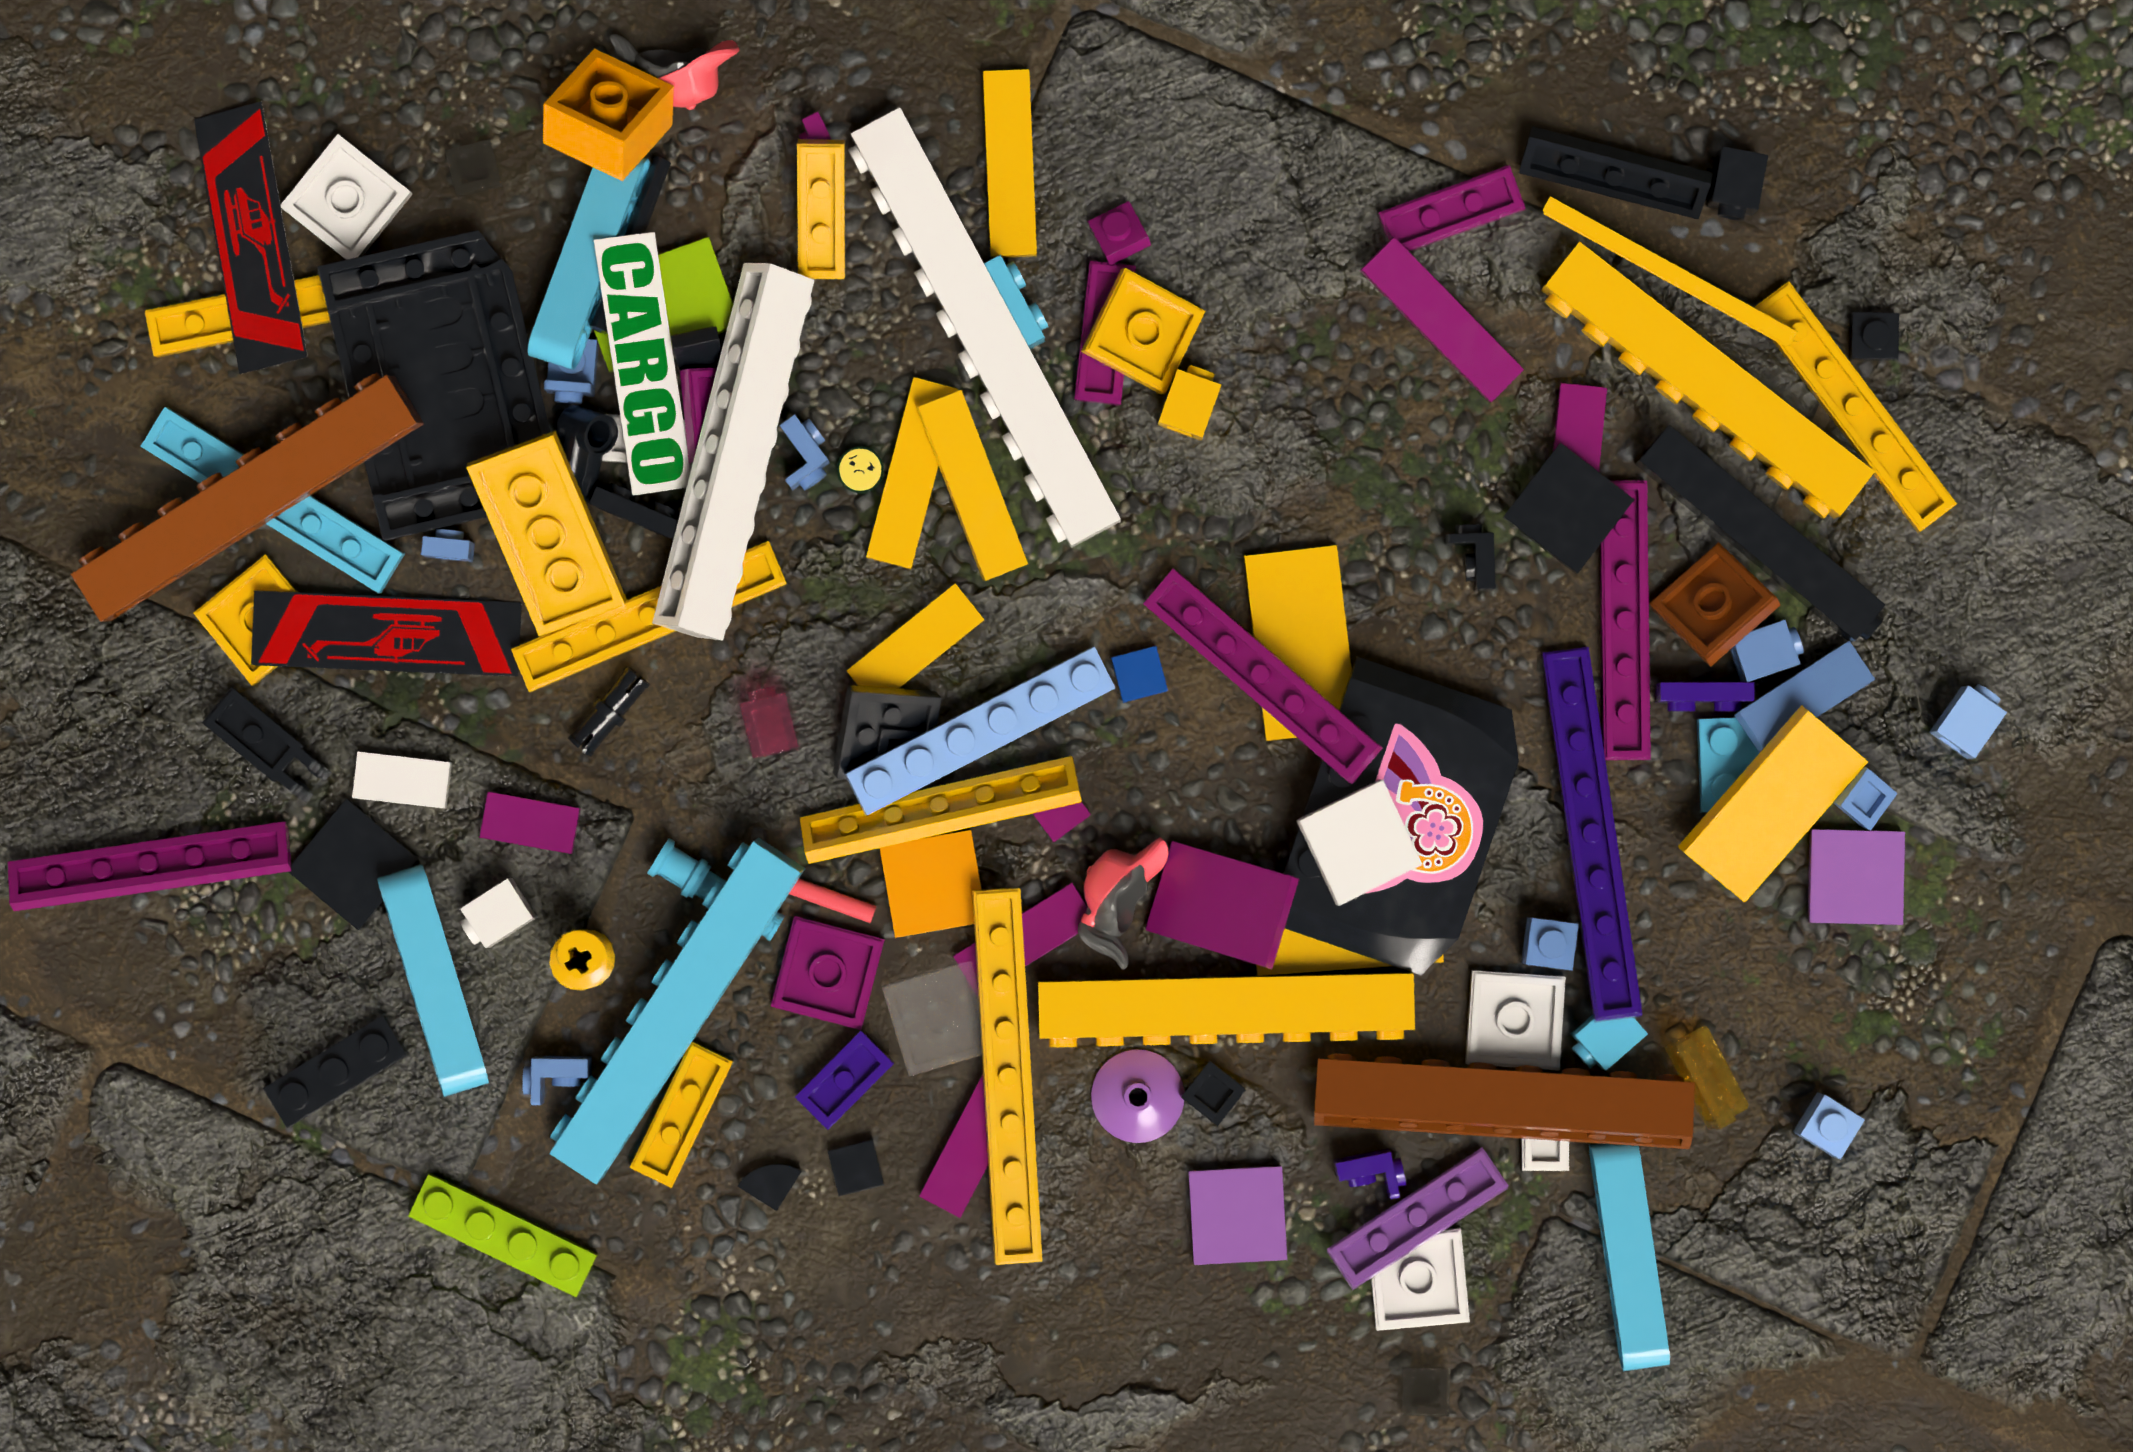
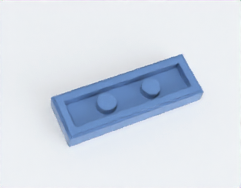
M1848 641L1751 703L1734 716L1760 753L1801 705L1814 716L1819 717L1873 682L1875 678L1851 642Z

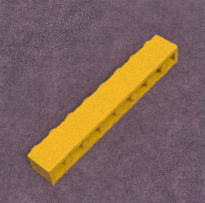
M1580 241L1541 291L1548 296L1545 303L1552 310L1564 318L1572 314L1585 325L1581 331L1588 338L1601 347H1604L1608 342L1622 353L1618 360L1624 366L1639 376L1645 371L1658 381L1655 389L1674 404H1678L1680 400L1685 402L1695 410L1692 418L1712 433L1717 428L1732 439L1728 444L1732 450L1750 462L1754 457L1769 468L1765 474L1774 483L1785 490H1788L1790 486L1798 490L1805 496L1802 503L1817 516L1823 519L1827 515L1834 519L1841 516L1875 473L1868 465Z
M1413 973L1038 981L1039 1038L1049 1039V1047H1077V1038L1096 1037V1046H1124V1037L1143 1036V1045H1170L1171 1036L1189 1035V1044H1216L1217 1035L1236 1034V1043L1264 1042L1265 1033H1283V1042L1311 1041V1032H1330V1041L1358 1040V1031H1376L1377 1040L1404 1039V1030H1415Z

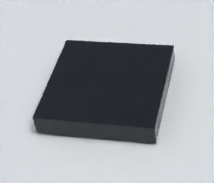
M1559 443L1502 518L1572 572L1578 574L1635 499L1562 443Z
M346 799L292 863V871H289V873L353 927L361 930L383 903L377 878L411 868L420 858L352 801Z

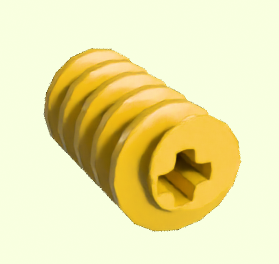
M583 929L563 934L555 942L550 952V967L553 976L561 985L573 990H585L601 985L610 977L615 965L613 944L605 935L595 930ZM577 950L580 952L589 951L592 958L586 962L588 969L586 967H575L573 961L579 957Z

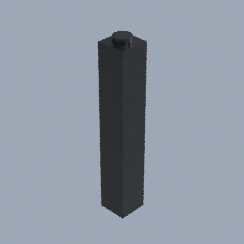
M1671 425L1664 428L1635 463L1636 466L1846 641H1856L1859 636L1867 640L1883 622L1884 619L1878 614L1886 604Z

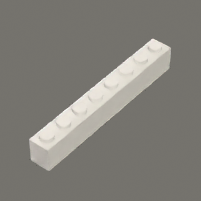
M771 263L743 264L652 624L697 638L721 641L724 639L725 631L732 618L731 608L737 584L743 575V560L747 544L754 531V517L759 497L766 484L765 473L771 450L777 440V426L782 406L789 393L788 383L794 359L799 353V339L805 315L811 306V292L814 279Z

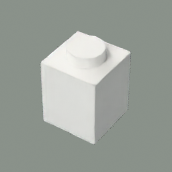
M507 878L460 908L466 917L460 921L466 935L474 945L482 942L485 948L494 946L537 918L513 878Z

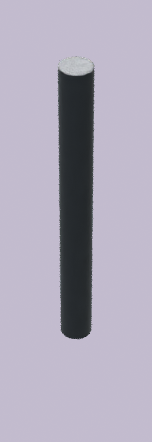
M653 157L624 236L646 232L671 165L668 160L661 157ZM601 296L590 328L607 334L603 299Z

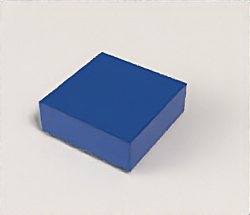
M1157 646L1111 658L1123 703L1168 691Z

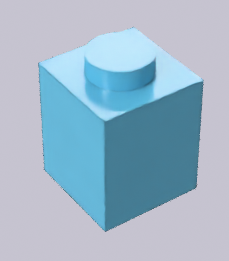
M1592 1015L1571 1033L1578 1042L1572 1049L1589 1069L1597 1064L1600 1069L1606 1071L1647 1036L1648 1033L1635 1018L1595 1023L1594 1015Z

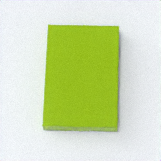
M707 237L659 254L658 258L670 337L675 334L712 326L717 327L718 334L727 331L733 301L710 238ZM594 330L607 368L612 373L614 371L608 333L603 334Z

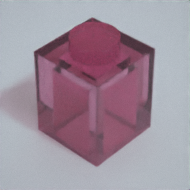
M775 686L749 692V701L740 703V708L753 758L759 759L801 748L788 694L785 692L777 694Z

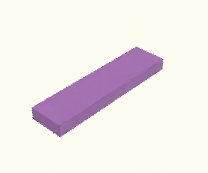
M1482 1147L1327 1248V1253L1351 1289L1354 1290L1507 1190L1509 1185Z

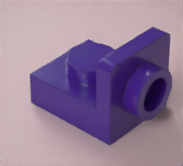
M1388 1148L1333 1159L1336 1177L1339 1182L1348 1180L1349 1187L1368 1185L1377 1182L1375 1174L1383 1173L1388 1197L1390 1199L1400 1198L1398 1187L1406 1185L1401 1158L1392 1159L1391 1151Z

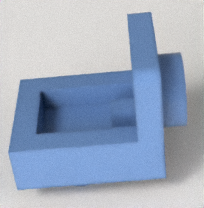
M794 414L783 422L780 427L807 464L786 478L785 481L792 490L801 485L804 491H806L827 475L823 468L830 462L818 447L825 441L809 418L801 424Z

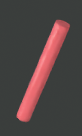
M800 878L789 893V895L870 924L877 907Z

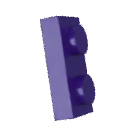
M1661 682L1655 684V703H1667V711L1670 712L1696 711L1695 703H1714V711L1736 712L1742 710V703L1754 701V682Z
M861 1030L795 1098L829 1130L894 1062Z

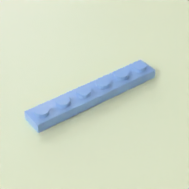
M1091 647L844 774L864 814L869 815L1115 689V686L1096 648Z

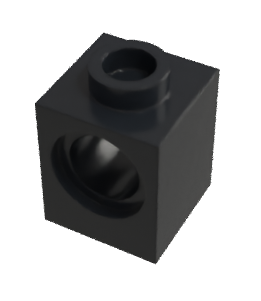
M1722 146L1716 154L1707 207L1718 209L1717 216L1729 220L1744 221L1745 215H1754L1759 209L1768 155Z

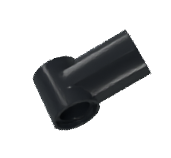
M572 405L566 408L559 416L557 434L563 443V450L586 503H590L597 486L603 455L614 447L618 438V427L615 420L608 415L579 405Z

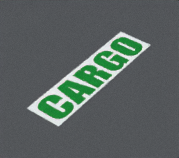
M655 232L595 239L596 260L632 496L686 488L691 469L688 461L685 429Z

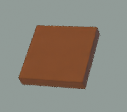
M1719 542L1649 603L1652 610L1710 667L1781 605L1777 597Z

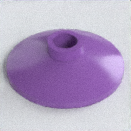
M1128 1050L1113 1056L1099 1069L1092 1085V1107L1099 1123L1114 1137L1132 1143L1149 1142L1166 1134L1178 1121L1184 1105V1100L1181 1098V1095L1184 1093V1087L1175 1067L1161 1055L1148 1050ZM1142 1088L1146 1091L1147 1100L1143 1105L1135 1106L1130 1102L1129 1094L1133 1089Z

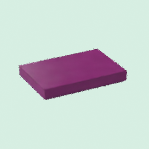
M1172 841L1145 930L1272 969L1299 879Z

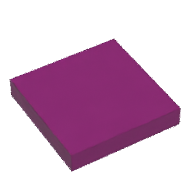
M794 916L771 1007L862 1030L885 939Z

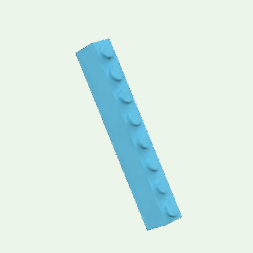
M760 838L754 840L750 846L744 842L739 846L727 865L734 869L732 875L725 885L717 881L702 903L709 910L700 924L693 920L688 924L677 941V944L683 947V950L674 963L666 959L651 981V983L658 987L649 1002L641 998L626 1020V1022L632 1025V1028L623 1041L617 1037L614 1038L601 1058V1061L607 1064L606 1068L598 1080L593 1076L587 1079L575 1098L582 1104L574 1117L571 1118L565 1114L550 1136L557 1143L549 1154L596 1185L611 1167L806 869Z

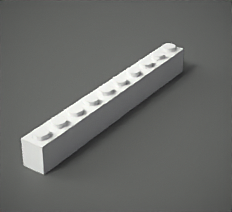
M901 108L851 133L855 146L849 148L848 151L860 174L869 170L877 187L871 189L870 192L882 215L891 211L899 227L892 231L894 238L904 256L913 252L921 268L915 271L914 275L926 297L935 293L943 309L937 312L936 316L948 338L957 334L965 350L959 353L958 357L970 379L979 375L987 391L979 396L992 420L1001 416L1009 432L1001 437L1014 461L1023 457L1031 473L1023 478L1036 502L1045 498L1053 515L1045 519L1058 543L1067 539L1072 548L1121 521L1120 516Z

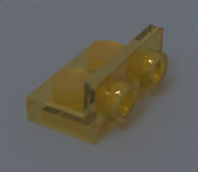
M1699 1027L1664 1046L1679 1076L1684 1078V1082H1695L1694 1104L1707 1129L1724 1128L1736 1121L1735 1115L1749 1107L1708 1027Z

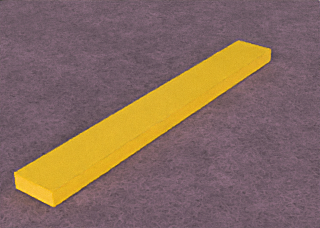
M1019 887L972 890L994 1263L996 1265L1042 1262L1021 890Z

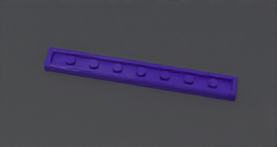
M1589 647L1544 652L1541 657L1594 1022L1641 1017L1643 1014Z

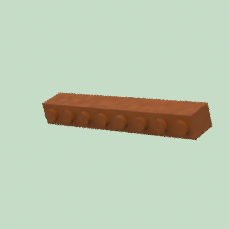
M375 373L354 386L357 392L356 395L343 403L339 398L327 402L315 411L318 419L303 428L299 422L289 426L275 436L278 444L263 453L261 448L258 447L246 453L236 461L239 468L226 477H223L221 472L208 477L196 486L200 492L186 502L183 501L182 497L170 501L157 510L161 518L146 527L142 522L136 523L118 535L121 543L106 552L103 546L79 559L82 567L73 572L71 576L99 621L108 622L114 620L422 426L424 422L396 377L386 375L381 378L379 373Z
M1330 1054L1328 1059H1318L1314 1125L1677 1149H1690L1693 1138L1695 1082H1684V1078L1679 1075L1663 1074L1658 1075L1656 1080L1637 1079L1635 1073L1625 1071L1611 1072L1609 1077L1590 1076L1589 1071L1578 1068L1564 1069L1562 1074L1543 1073L1542 1068L1530 1065L1517 1066L1515 1071L1496 1070L1495 1065L1483 1062L1471 1063L1468 1065V1068L1449 1067L1448 1062L1435 1059L1424 1060L1421 1062V1065L1402 1064L1403 1061L1401 1059L1386 1056L1377 1057L1374 1059V1062L1356 1061L1354 1056L1348 1054Z

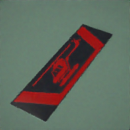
M262 101L194 119L239 375L306 358L308 355Z
M254 591L251 665L518 677L519 668L511 649L520 645L522 602Z

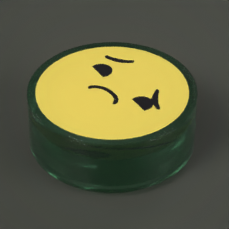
M859 446L847 450L841 456L837 465V474L840 482L847 490L856 494H866L875 490L882 482L884 465L875 451Z

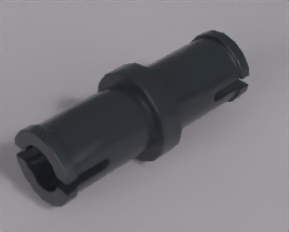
M627 666L624 669L622 675L603 698L597 696L592 703L594 709L576 731L568 737L571 743L579 748L588 735L591 734L581 746L582 752L590 757L593 756L594 751L616 725L619 727L623 725L627 720L624 717L626 712L644 690L650 686L640 675L632 686L627 689L637 677L636 671Z

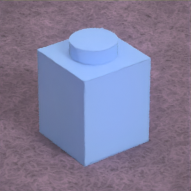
M1977 684L1974 689L1969 685L1960 687L1929 733L1966 759H1974L2007 712L1998 706L2001 699L1980 684Z
M1817 1092L1793 1132L1832 1157L1841 1160L1865 1119L1830 1097Z

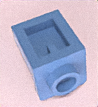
M588 339L581 360L574 370L548 363L547 380L544 381V390L547 393L555 394V402L582 404L583 396L594 397L598 340Z
M535 1056L531 1058V1066H524L523 1094L531 1095V1105H542L545 1102V1078H552V1086H580V1078H588L592 1075V1056Z

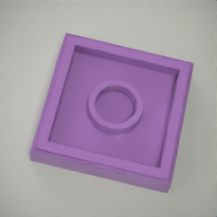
M1809 830L1808 923L1903 925L1905 832Z
M1281 1165L1188 1171L1194 1265L1287 1260Z

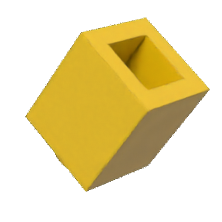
M1191 365L1188 366L1187 372L1177 369L1158 426L1202 441L1221 388V384L1213 382L1215 374Z

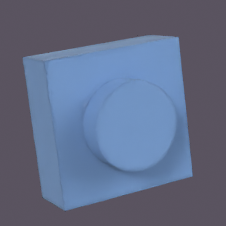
M436 529L435 537L423 536L421 555L427 558L473 562L475 543L463 540L464 532Z
M1864 767L1833 803L1861 827L1871 831L1898 793L1870 769Z

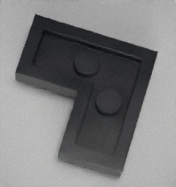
M848 685L833 766L835 777L847 780L844 773L887 752L889 738L911 740L936 727L942 699L938 692Z

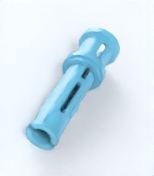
M668 838L647 872L652 877L659 875L679 887L681 895L686 898L688 896L693 898L695 894L705 900L717 881L723 885L727 882L709 871L711 866L708 865V861L703 858L697 861L674 847L675 841ZM777 912L762 936L770 941L785 915Z

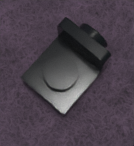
M1479 524L1456 525L1455 534H1447L1445 536V546L1473 545V553L1465 554L1466 581H1474V592L1494 591L1496 589L1494 533H1483V525Z

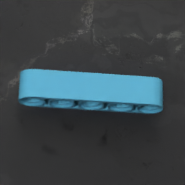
M644 157L623 181L594 167L592 168L534 324L528 344V356L572 370L578 366L592 330L590 328L591 322L602 296L594 240L625 235L650 168V160Z
M421 864L377 878L443 1096H450L488 1084L487 1072L423 865Z
M1589 1144L1595 1198L1622 1371L1670 1365L1669 1345L1639 1146Z

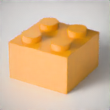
M594 48L544 103L543 144L623 181L671 128L674 86Z

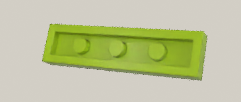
M432 1173L428 1174L408 1215L412 1219L574 1297L579 1295L598 1255Z

